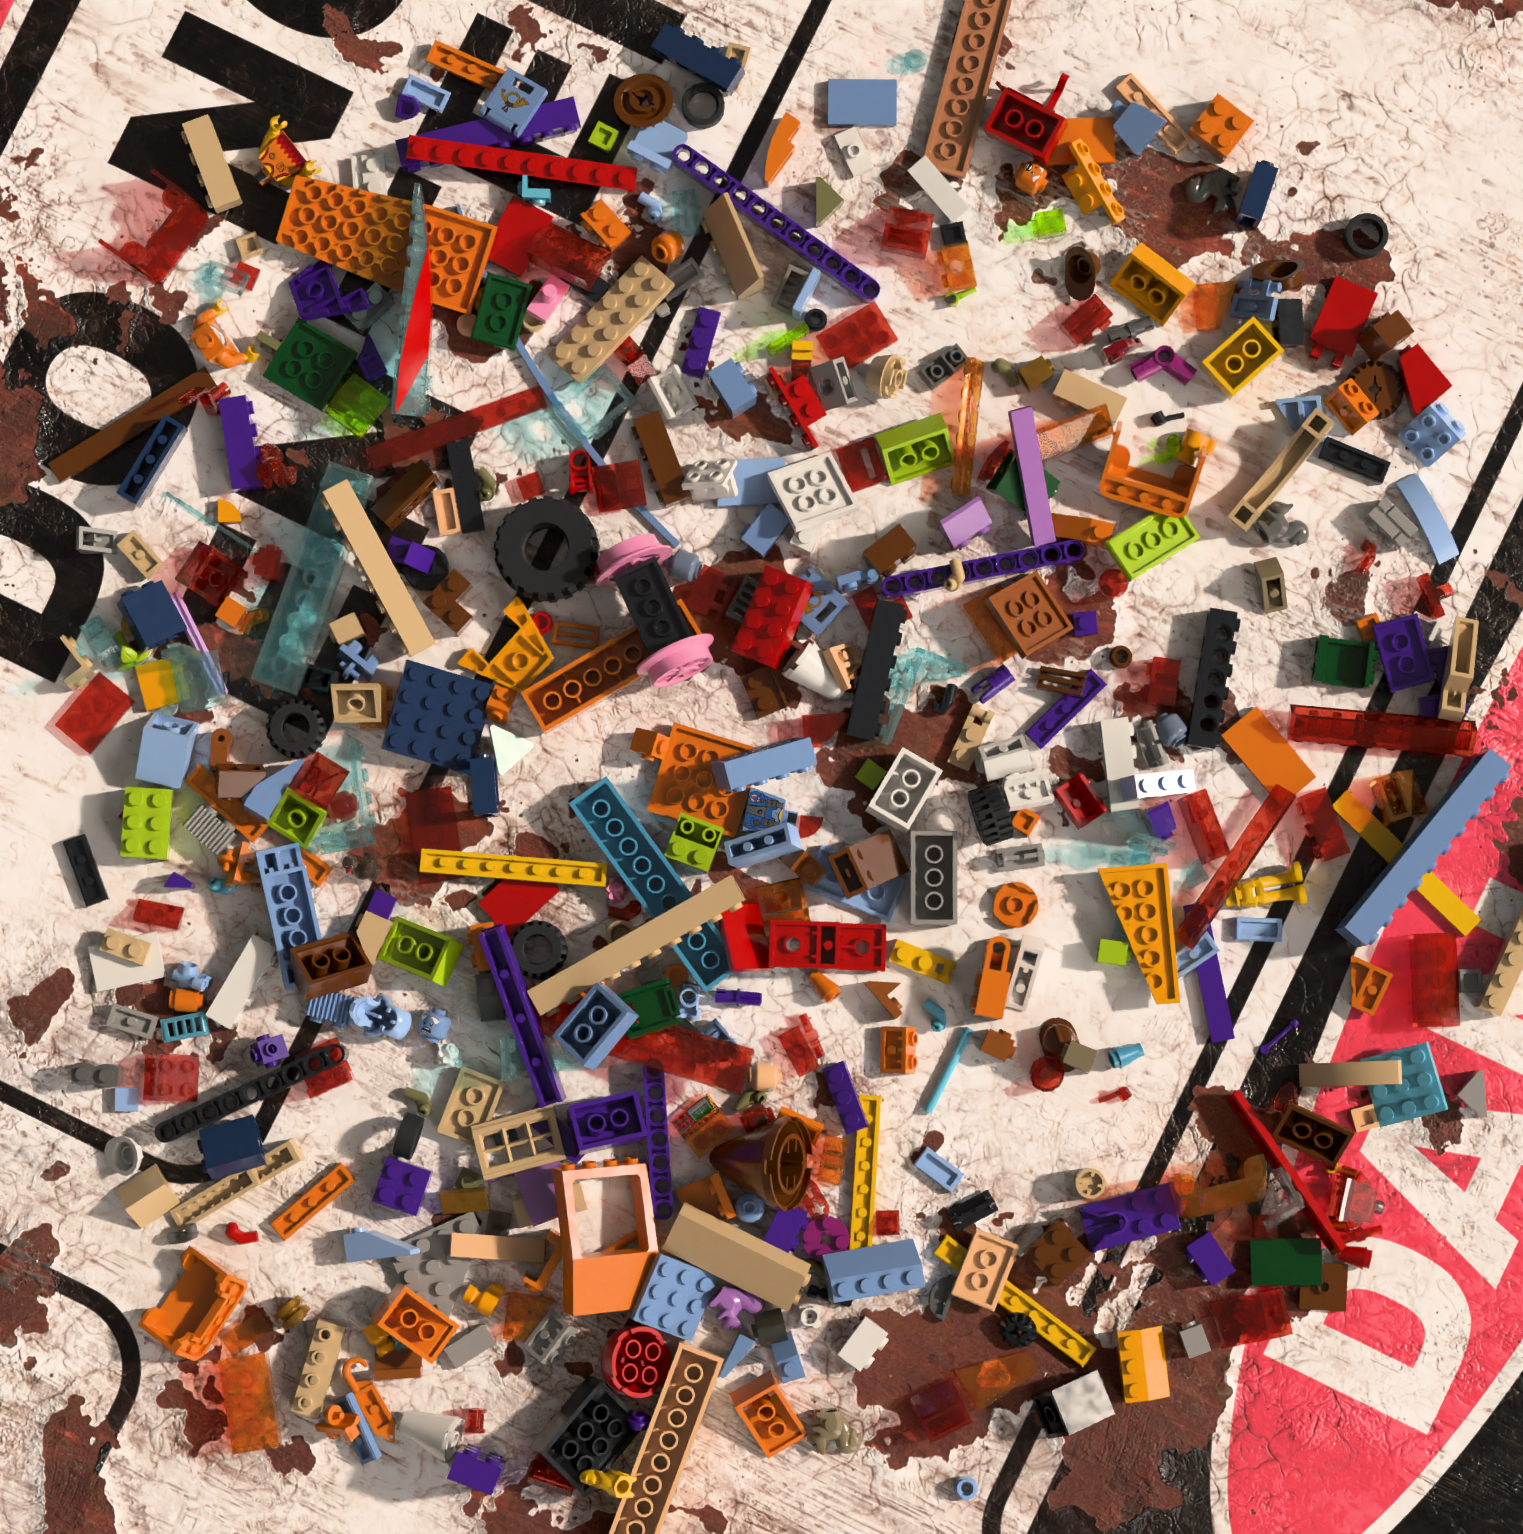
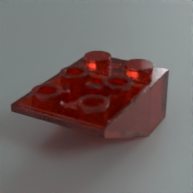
M1279 1286L1210 1302L1221 1349L1293 1334L1283 1290Z

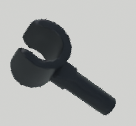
M1162 410L1151 416V420L1157 427L1171 420L1185 418L1184 412L1165 416Z

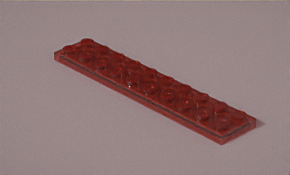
M533 983L531 988L537 986L538 984ZM583 998L569 1006L567 1002L558 1006L560 1011L550 1017L547 1014L540 1016L533 1004L544 1036L554 1039L552 1035ZM674 1026L631 1041L626 1031L607 1055L741 1095L755 1051L745 1046Z

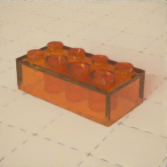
M268 1351L218 1360L232 1454L281 1446L283 1442Z

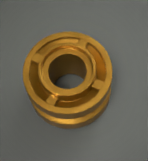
M299 1295L287 1300L276 1310L277 1313L273 1316L277 1321H284L282 1327L285 1331L290 1327L292 1329L308 1315L307 1312L310 1310L307 1304H300L302 1298Z

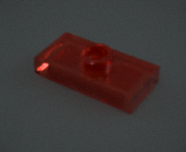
M799 1026L778 1036L799 1077L820 1067Z

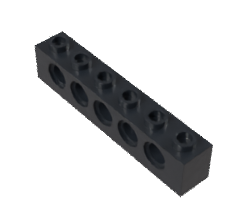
M1211 607L1208 609L1188 725V738L1185 743L1187 747L1213 751L1215 746L1220 745L1222 733L1218 732L1219 723H1223L1225 718V710L1222 709L1223 700L1227 701L1229 694L1226 680L1227 677L1231 678L1233 664H1229L1231 655H1235L1237 642L1233 641L1234 633L1239 632L1241 619L1237 618L1238 612ZM1216 629H1224L1227 632V638L1225 640L1218 639L1215 634ZM1214 651L1222 653L1223 661L1221 663L1213 661L1212 653ZM1209 674H1216L1219 677L1220 682L1218 685L1213 686L1208 682ZM1210 696L1215 699L1216 705L1214 708H1207L1205 706V697ZM1202 719H1207L1211 722L1212 728L1210 731H1204L1200 727Z

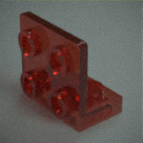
M333 1038L295 1055V1059L298 1060L330 1044H340L338 1038ZM336 1047L332 1050V1058L338 1061L342 1057V1052L339 1048ZM314 1057L310 1062L311 1068L313 1070L320 1068V1060ZM348 1060L339 1066L306 1080L305 1082L308 1087L306 1091L309 1098L313 1099L356 1080Z
M145 1053L143 1100L196 1102L198 1100L199 1056Z

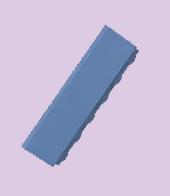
M298 842L255 852L285 989L297 987L294 981L289 950L297 946L322 940L306 865H303Z

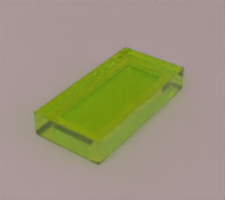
M804 321L767 345L766 351L769 356L773 357L792 345V340L798 341L809 334V327Z

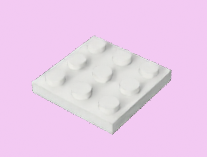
M831 451L767 473V479L795 533L859 511V504Z

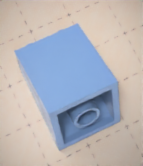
M154 712L143 727L135 779H139L145 784H161L167 789H180L187 777L199 722Z

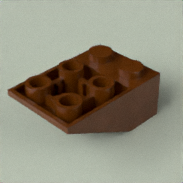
M890 829L827 857L846 901L910 871Z

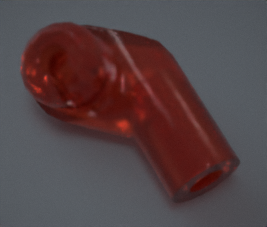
M1365 539L1360 546V549L1366 553L1356 567L1364 575H1366L1376 560L1377 546L1368 539Z
M632 900L622 909L610 905L607 916L628 922L640 914L642 910L641 903L637 900Z

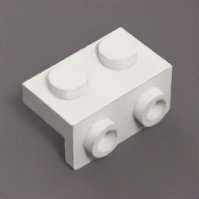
M673 365L657 376L647 379L649 390L657 398L660 404L659 409L667 419H677L699 405L678 365Z
M1037 768L1028 773H1011L1004 777L1002 791L1009 812L1054 803L1055 799L1049 782V769L1042 770Z

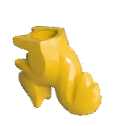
M590 1469L581 1472L579 1475L582 1483L603 1489L609 1495L616 1498H633L634 1493L630 1490L631 1484L636 1481L635 1476L611 1469L607 1473Z

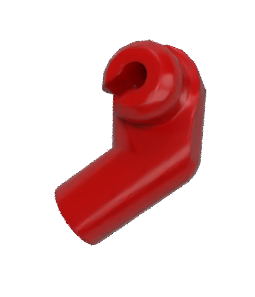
M229 1222L226 1225V1237L236 1244L243 1245L259 1242L257 1230L242 1232L238 1229V1225L235 1222Z

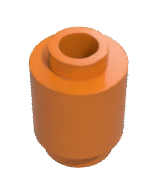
M177 988L170 991L169 1008H173L175 1011L197 1013L199 1008L204 1006V994H200L199 990Z

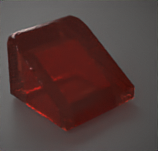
M1253 1214V1238L1278 1239L1277 1215Z

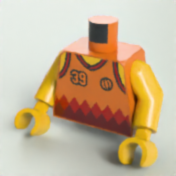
M280 115L271 118L270 128L265 134L259 149L258 159L264 168L257 172L254 177L261 186L273 178L279 187H292L296 175L311 178L313 174L322 171L321 167L315 169L313 167L317 160L307 161L285 132H280V129L287 126V121L282 122L280 125L278 124Z

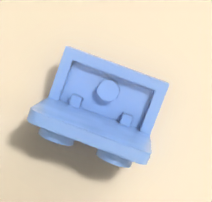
M665 121L659 122L654 128L651 126L646 127L645 130L641 128L635 140H630L627 146V153L632 160L638 163L644 162L650 165L649 168L660 174L663 172L668 175L674 165L672 161L673 151L676 146L686 143L688 134Z
M1437 400L1398 433V437L1425 467H1430L1467 435L1463 424L1457 419L1454 420L1449 414L1448 407Z

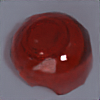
M1051 1055L1041 1056L1033 1061L1029 1071L1032 1085L1042 1092H1052L1060 1087L1065 1077V1069L1061 1061Z

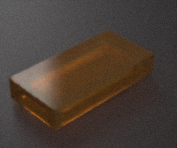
M258 1311L220 1338L231 1355L235 1356L273 1329L262 1312Z

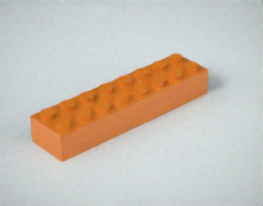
M682 599L677 600L676 602L692 636L702 634ZM633 626L520 693L546 735L645 677L638 675L636 669L641 662L649 657V654L636 626Z

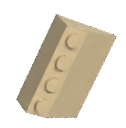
M728 192L723 193L703 212L704 220L700 222L705 234L710 233L713 241L709 243L714 255L719 254L721 262L718 264L723 276L728 275L730 283L727 286L731 295H736L738 301L764 291V276Z

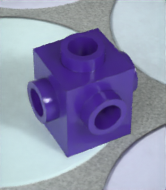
M265 1034L257 1037V1042L250 1045V1057L257 1067L265 1065L266 1069L279 1065V1060L289 1056L283 1034L274 1037Z

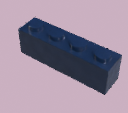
M665 23L651 45L655 54L732 96L745 75V71L741 66L742 62L732 56L730 58L723 56V52L715 46L707 47L704 45V41L695 35L690 37L684 34L685 31L675 24L670 26Z
M164 414L116 493L123 499L141 508L188 432V429Z

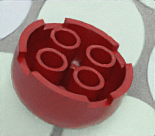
M633 1325L617 1330L608 1338L601 1353L600 1365L605 1381L614 1391L628 1397L645 1398L653 1395L652 1393L661 1384L665 1383L671 1368V1352L660 1336L661 1333L650 1327Z

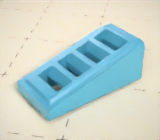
M207 1011L160 1020L164 1043L209 1035L210 1028L208 1017L206 1016ZM194 1018H199L201 1031L196 1030ZM190 1019L192 1033L187 1031L186 1020ZM178 1021H181L183 1031L182 1035H179L178 1032ZM168 1023H172L174 1036L172 1037L169 1035Z

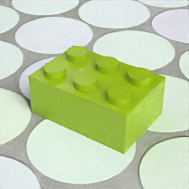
M125 787L120 857L169 861L173 790Z

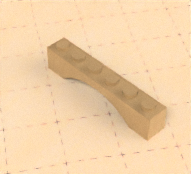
M1315 408L1272 465L1227 516L1228 519L1247 533L1334 426V421Z

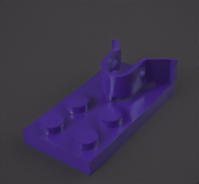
M1169 1183L1078 1207L1091 1253L1181 1228Z

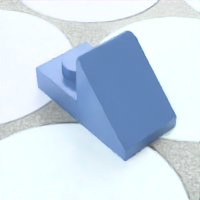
M791 1331L787 1332V1341L771 1344L783 1384L806 1377Z

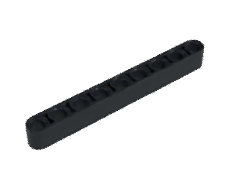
M339 1043L330 1044L159 1123L155 1128V1137L163 1143L176 1141L343 1064L348 1059V1049ZM336 1047L342 1052V1057L338 1061L334 1060L331 1055L332 1050ZM314 1057H317L321 1063L318 1070H313L310 1066V1062ZM292 1067H296L299 1070V1077L296 1080L291 1079L289 1076V1071ZM271 1077H275L278 1080V1086L275 1090L270 1089L268 1086V1080ZM251 1086L257 1090V1096L253 1100L247 1096V1090ZM229 1096H232L236 1101L233 1109H229L226 1106V1099ZM208 1106H211L215 1112L211 1119L205 1116V1109ZM186 1116H190L193 1119V1126L190 1129L184 1125ZM166 1125L172 1129L170 1138L164 1137L162 1132Z

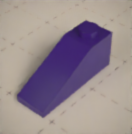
M1168 801L1141 816L1154 841L1160 838L1161 842L1174 836L1172 831L1177 827Z

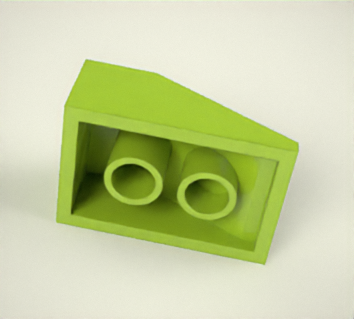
M396 916L378 959L446 988L464 944L451 937Z

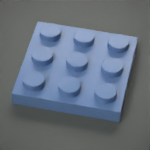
M657 1252L629 1318L691 1342L718 1277Z

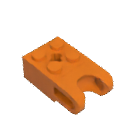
M993 937L985 946L981 971L975 974L974 979L977 993L971 996L969 1009L973 1010V1015L998 1020L1003 1019L1011 973L1006 972L1010 954V942L1005 937ZM994 943L1002 946L1003 951L1001 954L994 953Z

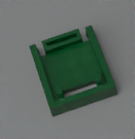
M670 978L616 994L627 1005L634 1004L635 1011L639 1015V1022L632 1024L627 1030L630 1041L683 1023L682 1017L672 1018L681 1014L673 987L663 989L664 986L671 984Z

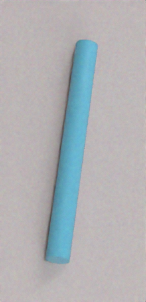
M965 1026L923 1110L932 1114L974 1030Z

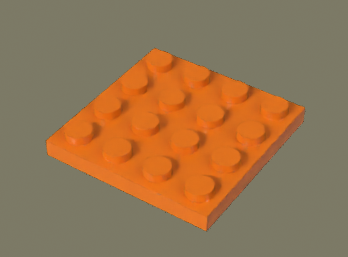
M674 722L669 736L671 738L669 749L664 760L661 761L646 811L676 821L680 812L724 828L722 835L735 839L751 786L746 785V790L733 793V791L726 792L725 789H717L710 762L756 749V747Z

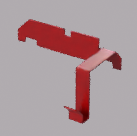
M1065 73L1061 74L1056 89L1046 107L1010 87L1001 85L998 81L995 84L1001 91L1006 88L1055 112L1053 109L1063 93L1070 76Z

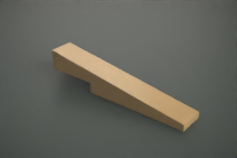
M290 1139L265 1154L267 1165L227 1176L170 1210L169 1212L180 1231L185 1230L186 1224L197 1223L304 1160L305 1157L295 1139Z

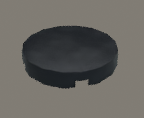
M421 545L436 552L428 574L404 565L403 573L412 587L421 591H431L449 574V563L446 555L439 548L432 545Z

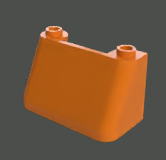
M189 1245L180 1257V1266L185 1271L160 1308L152 1307L146 1309L137 1325L174 1354L196 1361L206 1353L247 1290V1282L197 1248Z

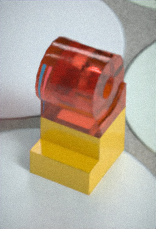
M792 340L791 382L804 375L810 384L813 341Z

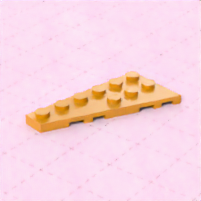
M1158 863L1097 869L1156 1005L1180 1003L1168 864Z

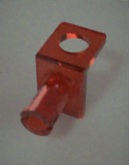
M221 382L210 391L206 387H195L177 399L178 404H190L199 398L208 415L219 416L220 411L216 403L218 399L230 395L231 390L228 389L226 391L229 386L225 382Z

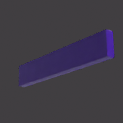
M1206 901L1182 906L1190 942L1206 931L1214 940ZM1216 953L1196 967L1211 1043L1235 1039L1218 955Z

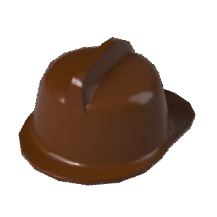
M1079 246L1072 247L1065 255V287L1068 294L1078 301H1085L1091 297L1095 288V278L1101 269L1100 260L1093 249H1084Z
M1301 259L1264 261L1252 268L1251 275L1257 280H1271L1281 283V291L1297 289L1303 285L1301 272L1305 268V262Z
M1059 1017L1049 1019L1042 1025L1039 1032L1040 1044L1046 1061L1055 1071L1061 1073L1071 1072L1076 1068L1062 1063L1064 1058L1060 1054L1065 1043L1070 1045L1071 1040L1080 1043L1073 1025L1066 1019Z

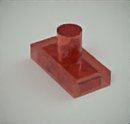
M1429 573L1418 576L1416 581L1432 619L1438 620L1444 617L1446 614L1440 600L1454 595L1451 584L1448 582L1434 588Z

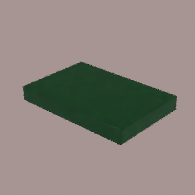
M488 272L470 339L514 352L532 285Z
M1320 1238L1250 1239L1252 1287L1323 1286Z

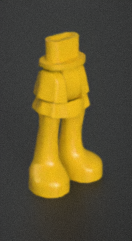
M1299 861L1291 863L1285 872L1264 877L1256 876L1252 879L1249 877L1237 885L1236 883L1233 884V887L1224 888L1223 893L1226 907L1237 905V908L1242 905L1244 907L1256 908L1257 905L1264 906V904L1282 900H1293L1298 905H1306L1307 895L1304 884L1269 892L1264 890V888L1302 882L1303 877Z

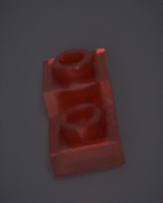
M1003 441L989 455L976 480L977 483L985 485L986 479L991 480L995 467L991 465L1000 466L1010 450L1008 448L1010 441Z

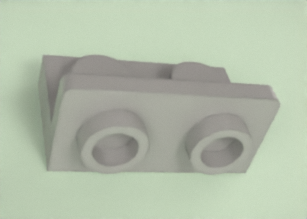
M550 1309L522 1347L540 1363L551 1367L558 1362L563 1350L574 1341L578 1329L570 1325L554 1310Z

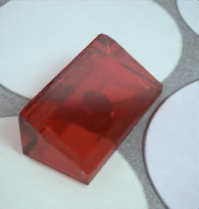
M138 899L132 921L180 930L185 908Z

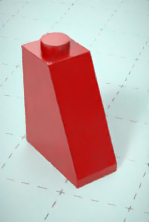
M1418 343L1413 347L1407 345L1398 353L1401 357L1396 361L1399 375L1403 380L1404 393L1410 415L1413 418L1453 386Z

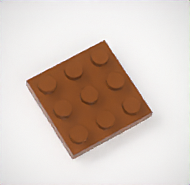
M1037 570L984 601L1021 659L1026 658L1074 629Z

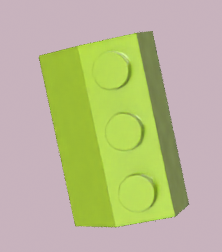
M941 413L875 435L879 452L892 486L957 464L948 427Z

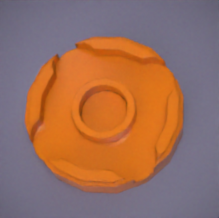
M1011 882L1000 887L995 893L992 902L993 914L997 920L1010 928H1020L1031 923L1037 915L1039 907L1038 899L1033 889L1020 882Z

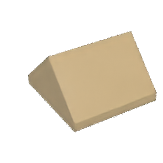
M378 683L331 684L335 723L381 722V686Z
M154 1164L116 1189L124 1209L141 1229L181 1203L157 1164Z

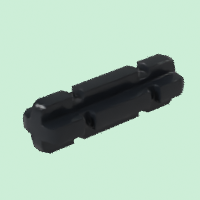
M809 1285L808 1297L814 1299L817 1297L820 1298L819 1300L830 1302L827 1288L822 1287L820 1289L819 1286ZM853 1300L838 1303H841L842 1306L850 1307Z

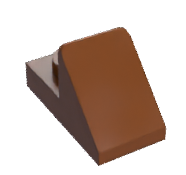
M803 848L802 850L779 857L791 871L796 873L812 888L828 872L825 867Z
M868 981L864 984L894 1019H897L902 1014L900 1009L903 1006L894 996L891 999L887 996L901 983Z

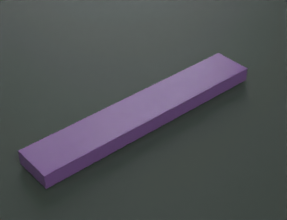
M1032 406L1008 411L1030 538L1032 546L1037 547L1055 542L1056 538Z

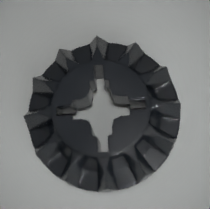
M1013 1312L1003 1318L1000 1323L999 1333H1001L1003 1341L1010 1345V1348L1019 1347L1021 1349L1030 1346L1035 1340L1037 1328L1031 1317L1024 1313ZM1016 1323L1019 1330L1025 1331L1021 1333L1020 1338H1018L1016 1332H1012L1015 1329Z

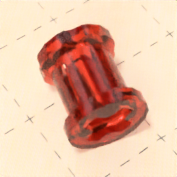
M466 1408L468 1422L465 1432L486 1433V1429H484V1414L487 1413V1409Z

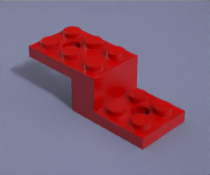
M770 920L769 967L885 971L887 925ZM791 937L797 938L800 942V946L796 951H790L786 947V941ZM861 940L869 944V951L865 954H860L856 950V944Z

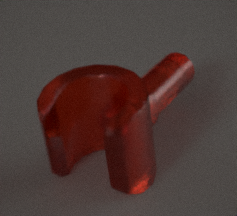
M1123 1086L1111 1094L1099 1097L1098 1101L1102 1103L1118 1096L1121 1102H1124L1132 1096V1093L1126 1086Z

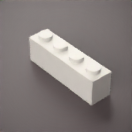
M1128 717L1100 720L1098 723L1109 814L1139 810V805H1142V800L1123 801L1120 778L1139 775V770L1134 768L1133 759H1137L1136 746L1131 745L1130 737L1134 736L1133 722H1129Z
M253 934L208 1009L206 1016L228 1029H233L234 1026L239 1027L244 1019L242 1013L245 1007H250L256 998L255 990L258 986L262 987L268 978L266 974L270 966L274 967L278 961L274 945Z

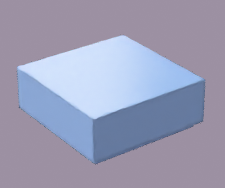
M115 1088V1111H139L140 1088Z

